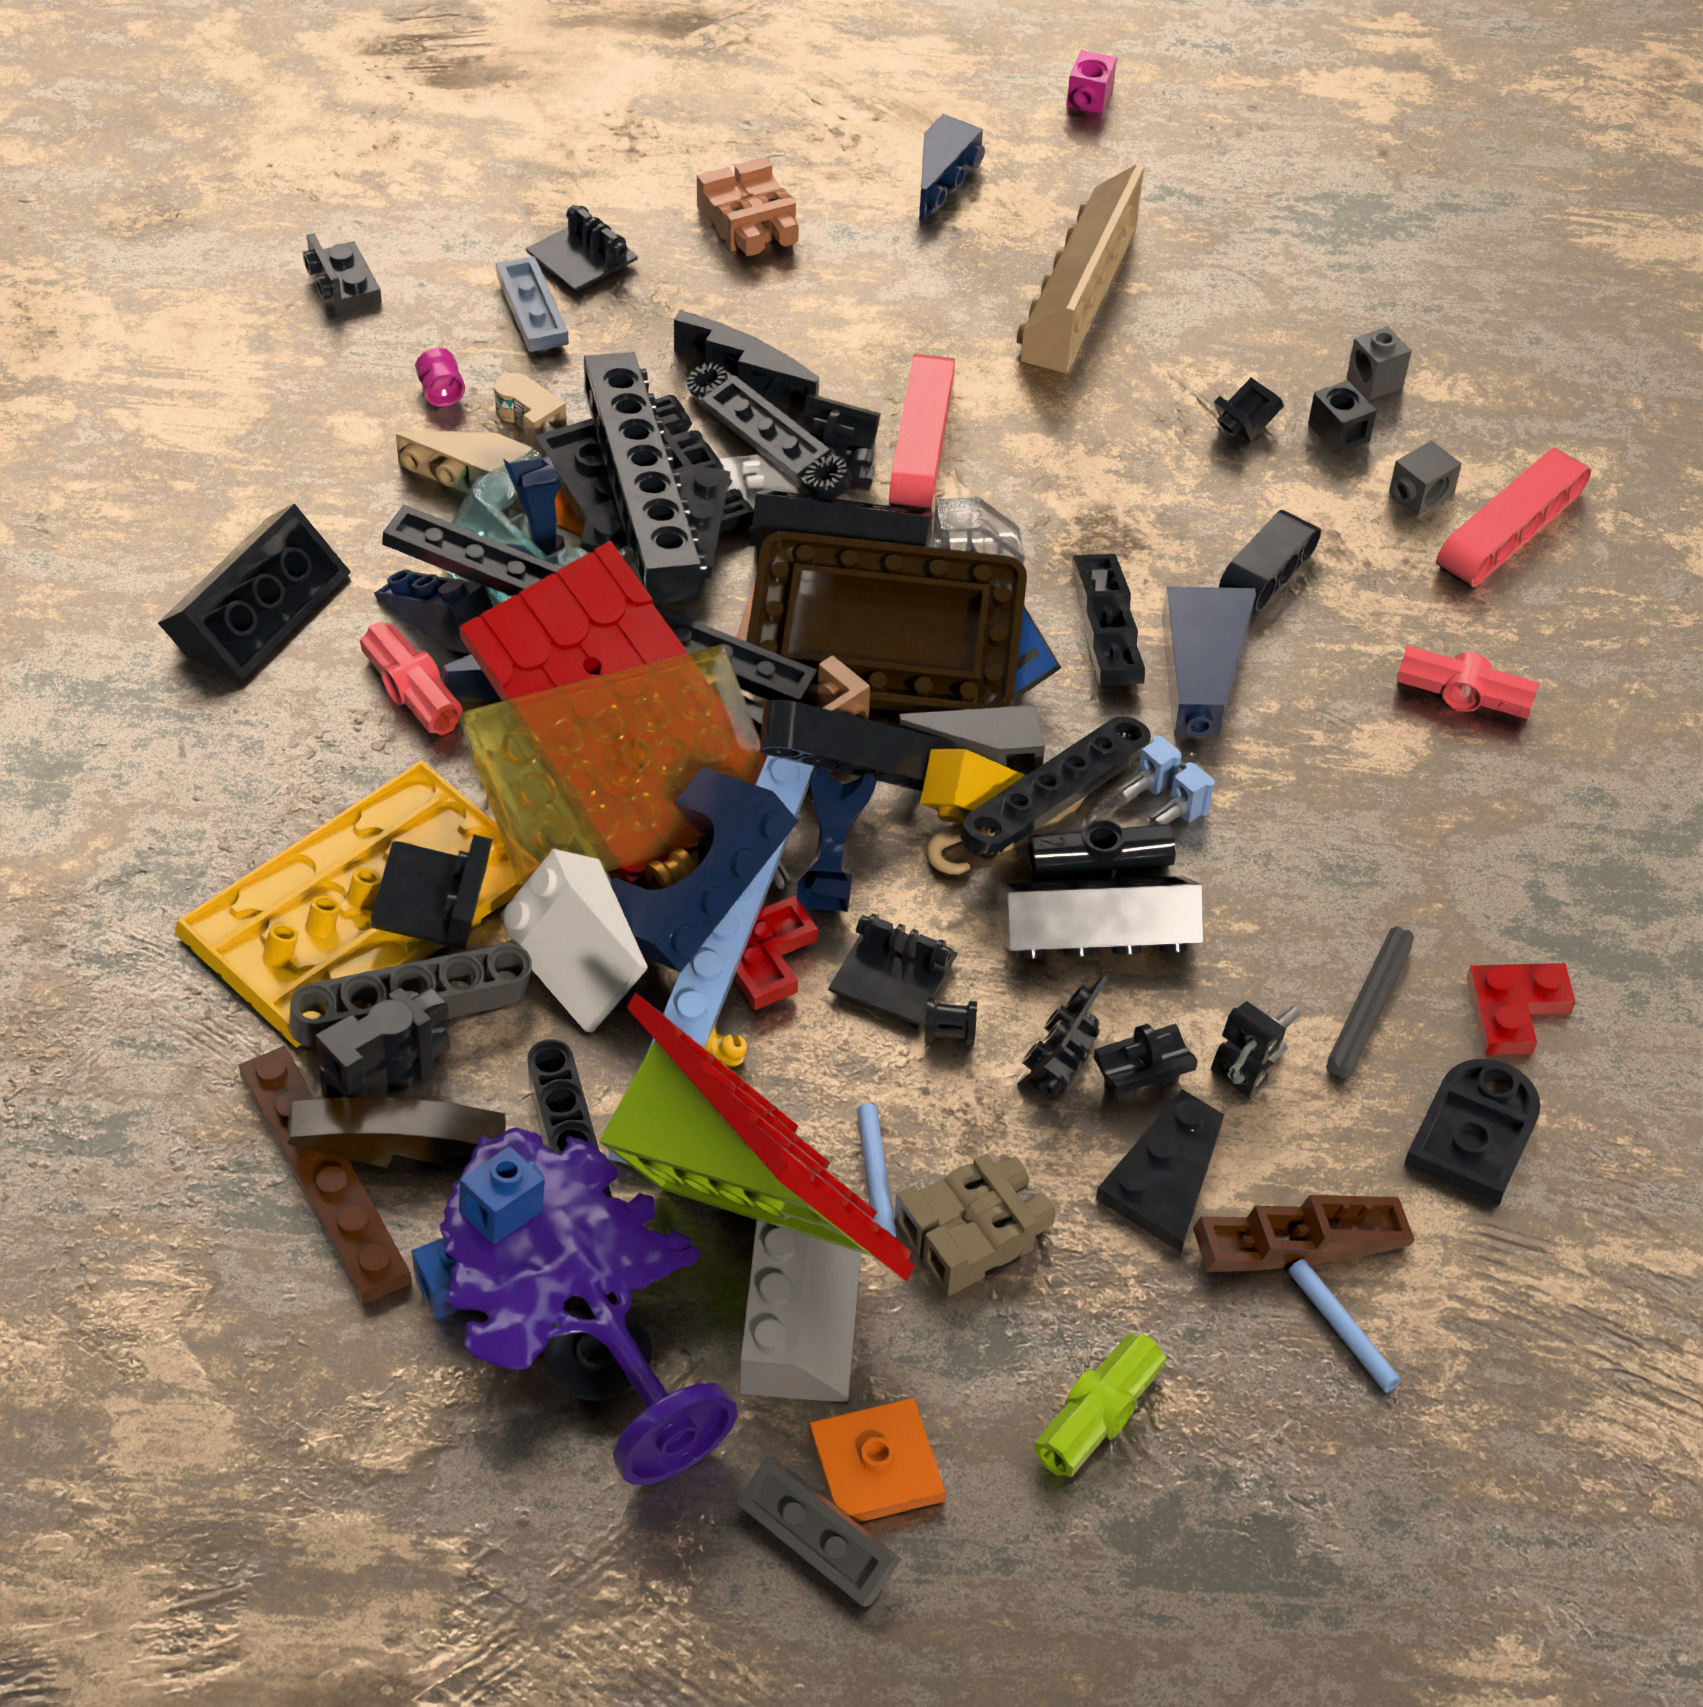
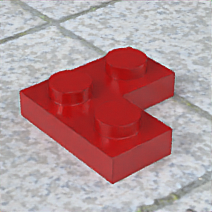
M795 895L760 910L735 973L734 981L754 1011L798 993V979L781 955L817 941L818 928Z
M1566 963L1470 965L1467 981L1485 1055L1533 1054L1537 1039L1530 1014L1572 1013L1576 1002Z

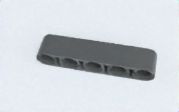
M500 944L306 984L299 987L291 998L289 1032L299 1044L308 1047L317 1046L316 1034L350 1015H353L357 1020L366 1017L373 1006L381 1001L389 1000L388 995L400 987L404 991H413L418 994L430 987L433 988L448 1005L449 1017L446 1019L510 1006L518 1003L525 996L532 968L531 957L521 946ZM509 971L517 977L505 978L499 975L498 972ZM450 982H465L469 987L457 988L452 986ZM365 1001L370 1003L372 1007L360 1009L352 1005V1003ZM308 1011H315L322 1014L323 1017L309 1019L302 1014Z

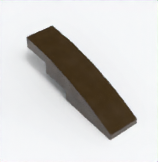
M339 1097L292 1101L289 1108L287 1144L385 1168L388 1167L393 1154L444 1165L449 1152L472 1157L474 1148L478 1146V1137L485 1135L489 1139H494L506 1132L505 1113L455 1103L407 1098Z

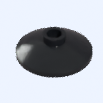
M589 1304L567 1312L573 1317L586 1320L596 1319ZM628 1311L625 1315L626 1327L650 1366L652 1342L649 1332L643 1322L636 1315ZM554 1323L552 1328L561 1327V1325ZM578 1332L548 1338L547 1346L543 1350L545 1367L553 1382L564 1392L584 1400L601 1401L619 1397L633 1389L626 1374L608 1347L593 1335ZM597 1357L607 1360V1362L602 1364L590 1363L592 1359Z

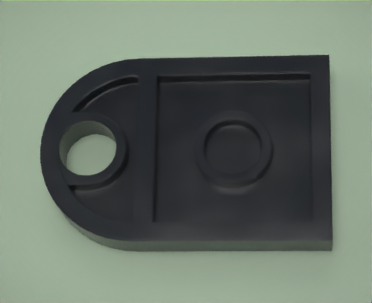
M1473 1059L1456 1065L1445 1075L1408 1150L1404 1164L1500 1204L1540 1114V1098L1535 1086L1520 1070L1501 1061ZM1488 1081L1500 1082L1508 1088L1509 1092H1492L1484 1083Z

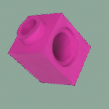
M1081 50L1069 75L1066 106L1103 114L1114 89L1117 57Z

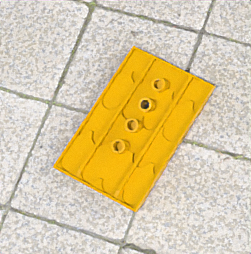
M420 760L177 920L174 934L187 946H191V950L217 974H220L225 982L248 1003L250 1002L257 1012L279 1032L281 1031L282 1035L297 1048L302 1044L294 1040L289 1032L291 998L299 987L314 982L421 961L445 946L375 929L370 926L386 862L394 841L458 856L459 851L469 853L473 835L493 839L471 929L478 926L483 917L511 901L542 861L427 763ZM356 1001L352 1005L359 1008V1004L363 1001ZM308 1011L302 1014L309 1019L323 1017L322 1014L315 1011Z

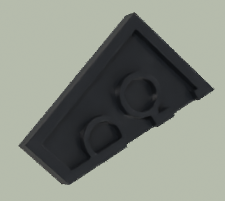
M1182 1089L1099 1185L1096 1200L1182 1253L1200 1191L1219 1137L1224 1114Z

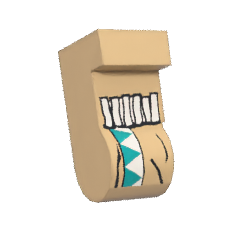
M506 373L496 379L494 392L497 416L506 422L516 423L518 427L524 430L525 443L533 448L535 435L567 426L566 403L521 373Z

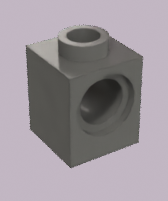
M1389 327L1356 337L1353 342L1347 377L1369 400L1400 390L1404 387L1412 351Z
M1430 441L1396 460L1389 493L1419 516L1455 494L1462 463L1435 442Z

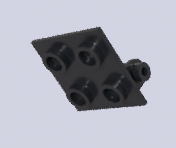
M572 205L566 212V217L568 218L567 228L526 248V252L529 255L535 256L540 264L574 292L638 260V256L628 249L625 238L612 232L610 226L603 223L600 218H592L589 210L583 205Z
M872 914L870 917L862 915L856 927V933L860 935L828 987V991L918 1025L926 1012L927 998H934L956 959L957 952L947 947L945 940L939 939L937 941L927 936L919 935V931L916 929H912L907 934L905 933L906 926L903 924H899L894 929L892 923L879 919V915Z
M1105 975L1091 988H1087L1085 985L1080 986L1065 1007L1060 1005L1051 1014L1043 1027L1049 1032L1044 1041L1038 1039L1021 1062L1027 1069L1018 1081V1086H1023L1032 1078L1039 1083V1090L1048 1097H1054L1057 1093L1065 1091L1075 1071L1078 1070L1080 1061L1084 1060L1087 1051H1089L1099 1036V1020L1094 1015L1087 1013V1011L1108 978Z

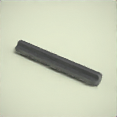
M1399 926L1389 930L1329 1055L1326 1068L1331 1075H1338L1342 1079L1349 1078L1352 1075L1412 948L1414 935L1410 930H1403Z

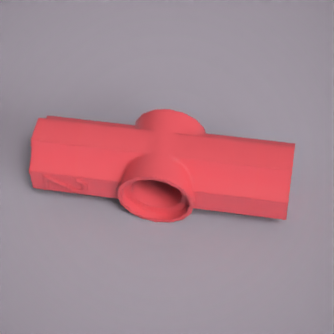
M380 621L369 626L367 633L360 639L361 651L380 672L385 689L392 701L398 706L406 704L429 733H438L442 736L453 731L458 721L463 718V709L461 704L441 682L438 668L431 656L424 650L417 653L394 624L388 625Z
M1409 645L1406 647L1396 682L1442 694L1446 704L1458 711L1470 712L1478 709L1480 706H1484L1526 719L1529 717L1539 684L1536 681L1492 669L1489 660L1478 653L1465 652L1460 653L1455 658H1451Z

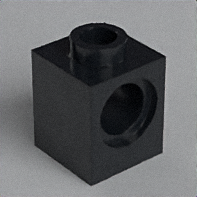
M1347 380L1314 392L1308 425L1335 454L1370 442L1377 410Z

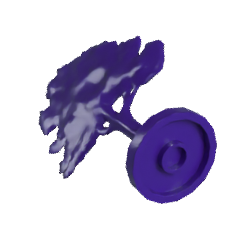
M517 1127L508 1129L498 1138L489 1139L485 1135L478 1137V1146L474 1148L472 1159L465 1166L461 1178L511 1146L524 1160L529 1159L540 1168L545 1178L543 1211L493 1245L459 1212L460 1181L453 1183V1194L447 1200L444 1210V1221L440 1223V1231L445 1238V1253L456 1261V1264L450 1269L453 1279L448 1287L446 1301L455 1308L481 1311L489 1317L486 1322L470 1321L466 1324V1337L464 1340L466 1349L475 1358L487 1360L503 1368L523 1370L531 1366L534 1358L545 1349L548 1338L578 1332L593 1335L608 1347L647 1408L634 1418L619 1436L613 1451L615 1466L624 1481L635 1486L655 1484L675 1477L694 1466L716 1449L732 1430L738 1416L736 1402L727 1389L716 1383L694 1384L668 1395L665 1387L655 1375L629 1334L625 1324V1315L631 1308V1291L644 1289L656 1280L670 1275L680 1267L692 1266L700 1258L701 1251L691 1245V1237L680 1234L674 1229L669 1235L650 1230L642 1225L654 1218L655 1204L653 1196L638 1193L628 1203L620 1198H608L602 1191L618 1178V1169L593 1143L573 1138L571 1135L566 1138V1148L561 1154H557L543 1144L540 1135ZM613 1292L617 1296L618 1305H612L607 1299V1294ZM574 1295L582 1297L589 1304L596 1319L586 1320L571 1316L563 1310L564 1302ZM554 1323L561 1325V1327L552 1328Z

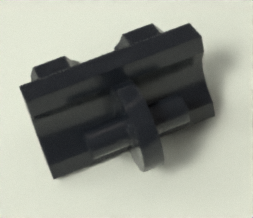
M808 394L805 399V411L801 427L825 445L847 447V450L852 452L861 448L873 451L881 413L814 394Z
M1176 1023L1153 1030L1149 1024L1137 1026L1134 1029V1037L1096 1048L1093 1057L1104 1076L1106 1086L1117 1101L1133 1097L1134 1092L1138 1088L1151 1084H1158L1164 1087L1179 1081L1180 1075L1196 1070L1198 1063L1195 1055L1186 1047Z

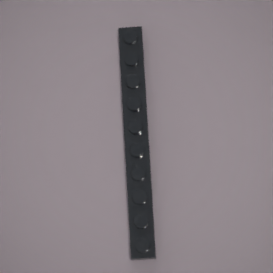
M405 504L402 505L383 531L382 545L511 597L518 595L522 590L552 573H557L562 568ZM654 605L686 649L689 660L699 673L769 701L787 700L803 703L814 684L817 672L814 668Z

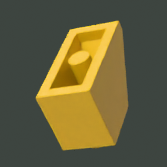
M931 749L920 804L937 810V818L941 820L964 823L965 817L970 812L1026 775L966 749Z

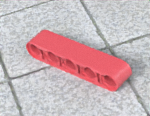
M922 354L913 355L891 474L889 504L932 508L953 386L955 358Z
M1557 448L1550 449L1448 537L1437 555L1436 564L1472 587H1476L1581 494L1590 479L1591 468Z

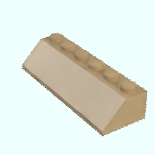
M1136 164L1097 185L1089 200L1081 202L1077 214V224H1070L1065 239V248H1058L1054 259L1053 272L1047 271L1044 276L1041 296L1035 295L1033 297L1029 310V320L1023 319L1020 323L1016 339L1018 344H1022L1020 362L1067 374L1136 231L1144 166Z

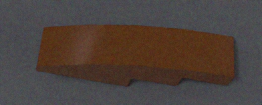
M1309 1195L1301 1207L1255 1206L1247 1217L1201 1216L1193 1227L1207 1272L1259 1271L1290 1268L1301 1259H1304L1309 1265H1316L1407 1247L1415 1240L1399 1197Z

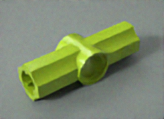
M1129 1332L1096 1371L1090 1368L1080 1376L1065 1401L1064 1409L1051 1421L1049 1426L1035 1441L1033 1452L1040 1458L1046 1469L1058 1477L1066 1475L1071 1478L1105 1437L1111 1440L1123 1429L1135 1409L1137 1399L1165 1367L1167 1357L1161 1352L1156 1341L1142 1332L1140 1334Z

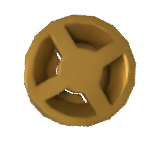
M677 849L670 853L668 860L664 862L653 861L645 866L646 881L650 890L664 889L685 879L697 866L685 850Z

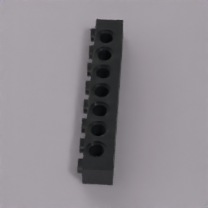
M635 352L584 356V394L637 578L652 597L653 604L698 600L700 581L707 579L706 558L704 553H697L698 535L696 526L688 525L690 520L687 498H680V475L678 471H672L673 458L670 444L663 445L665 440L664 425L661 418L656 419V400L654 393H648L646 368H639Z

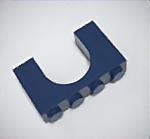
M705 767L698 771L674 802L676 807L699 833L714 838L712 846L702 863L685 879L664 889L647 890L616 877L610 882L643 957L680 973L798 823V820L774 791Z

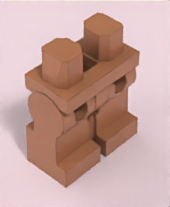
M767 157L734 165V173L730 167H725L697 175V208L711 226L715 225L720 237L724 240L726 239V246L730 252L741 249L747 256L761 253L765 248L766 242L777 240L784 247L798 242L799 226L796 221V202L785 188H781L773 176L772 164Z

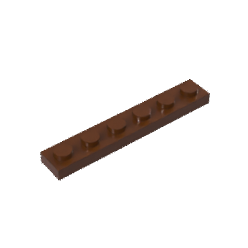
M282 1046L238 1064L240 1076L363 1305L412 1284L411 1272L350 1161L347 1158L287 1144L289 1108L292 1101L315 1099L287 1047Z

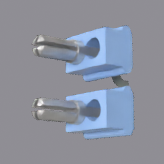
M1156 735L1153 737L1152 743L1141 750L1137 776L1117 788L1116 796L1121 802L1125 803L1145 789L1150 790L1157 796L1167 788L1172 789L1170 802L1148 817L1149 825L1168 824L1178 816L1189 823L1200 815L1207 816L1209 814L1214 779L1205 772L1202 766L1200 767L1199 763L1182 762L1181 752L1162 736Z

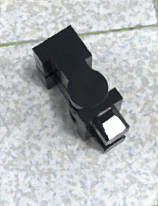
M400 987L388 995L389 1000L381 1001L373 1006L366 1017L357 1020L353 1015H350L316 1034L318 1062L321 1065L319 1071L322 1096L325 1099L381 1097L387 1092H401L408 1089L414 1084L417 1077L421 1082L434 1075L433 1058L450 1049V1037L446 1029L439 1023L449 1017L447 1003L431 987L413 998H410Z

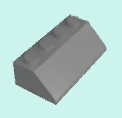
M757 1220L741 1354L740 1394L848 1403L860 1252Z

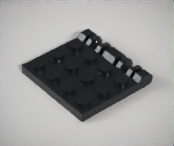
M667 395L655 399L656 419L661 418L664 425L665 440L663 445L670 444L672 451V471L688 463L724 470L723 464L710 445L704 441L700 431L690 430V432H687L693 423L677 397ZM592 418L534 436V450L540 459L550 458L555 470L563 480L559 487L585 527L588 510L614 499ZM731 478L729 479L728 489L733 482ZM735 488L727 491L719 532L727 530L731 533H736L752 526L754 509L744 499L739 489Z

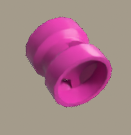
M434 348L425 351L417 358L415 371L419 381L422 383L424 396L430 404L438 407L450 406L463 397L465 383L458 371V364L452 352L444 348Z

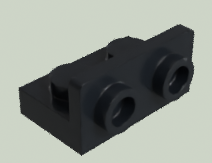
M315 233L306 235L308 251L303 252L306 270L309 275L315 274L319 295L322 300H329L335 314L382 302L381 289L355 241L323 249Z

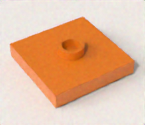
M914 1398L809 1422V1434L830 1501L856 1523L945 1502L946 1490Z

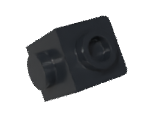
M1252 377L1246 381L1229 401L1219 396L1213 402L1219 415L1217 419L1218 424L1228 434L1236 436L1239 433L1250 442L1284 407L1283 401L1278 395Z

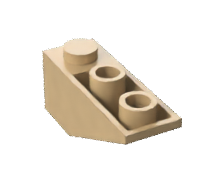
M398 430L396 433L398 462L400 466L506 510L517 499V494L507 473L503 458L509 463L533 460L532 447L498 433Z

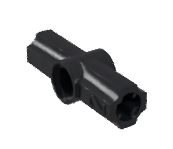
M1097 819L1088 823L1083 831L1029 836L1028 854L1031 875L1040 877L1082 873L1088 879H1106L1116 877L1121 869L1174 865L1176 851L1172 825L1161 824L1122 828L1114 821Z

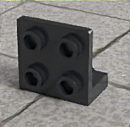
M473 835L469 853L459 851L458 856L394 841L386 862L370 926L375 929L465 950L487 869L493 839Z

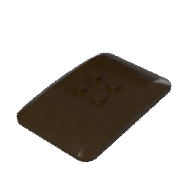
M788 531L775 532L763 541L760 548L746 642L816 669L814 684L805 698L818 701L819 664L833 655L870 685L869 708L907 712H939L1012 706L1015 693L1027 583L1026 568L1016 558L1006 555Z

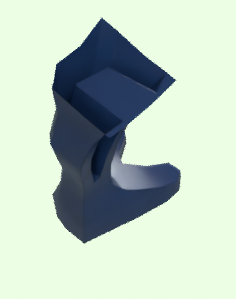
M549 457L511 463L503 458L507 473L521 505L530 536V548L516 544H510L509 547L559 567H565L567 565V549L564 537L556 534L557 516L555 498L563 480L558 475Z
M821 766L814 768L811 778V791L819 825V841L811 865L797 882L796 898L805 909L848 912L852 875L844 873L841 869L844 842L852 825L874 792L877 778L873 774H863L852 782L841 784L834 780L825 768Z

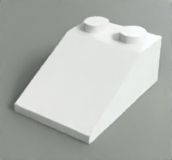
M553 849L500 914L512 944L521 946L528 952L531 957V969L586 1032L593 1033L648 969L599 859Z

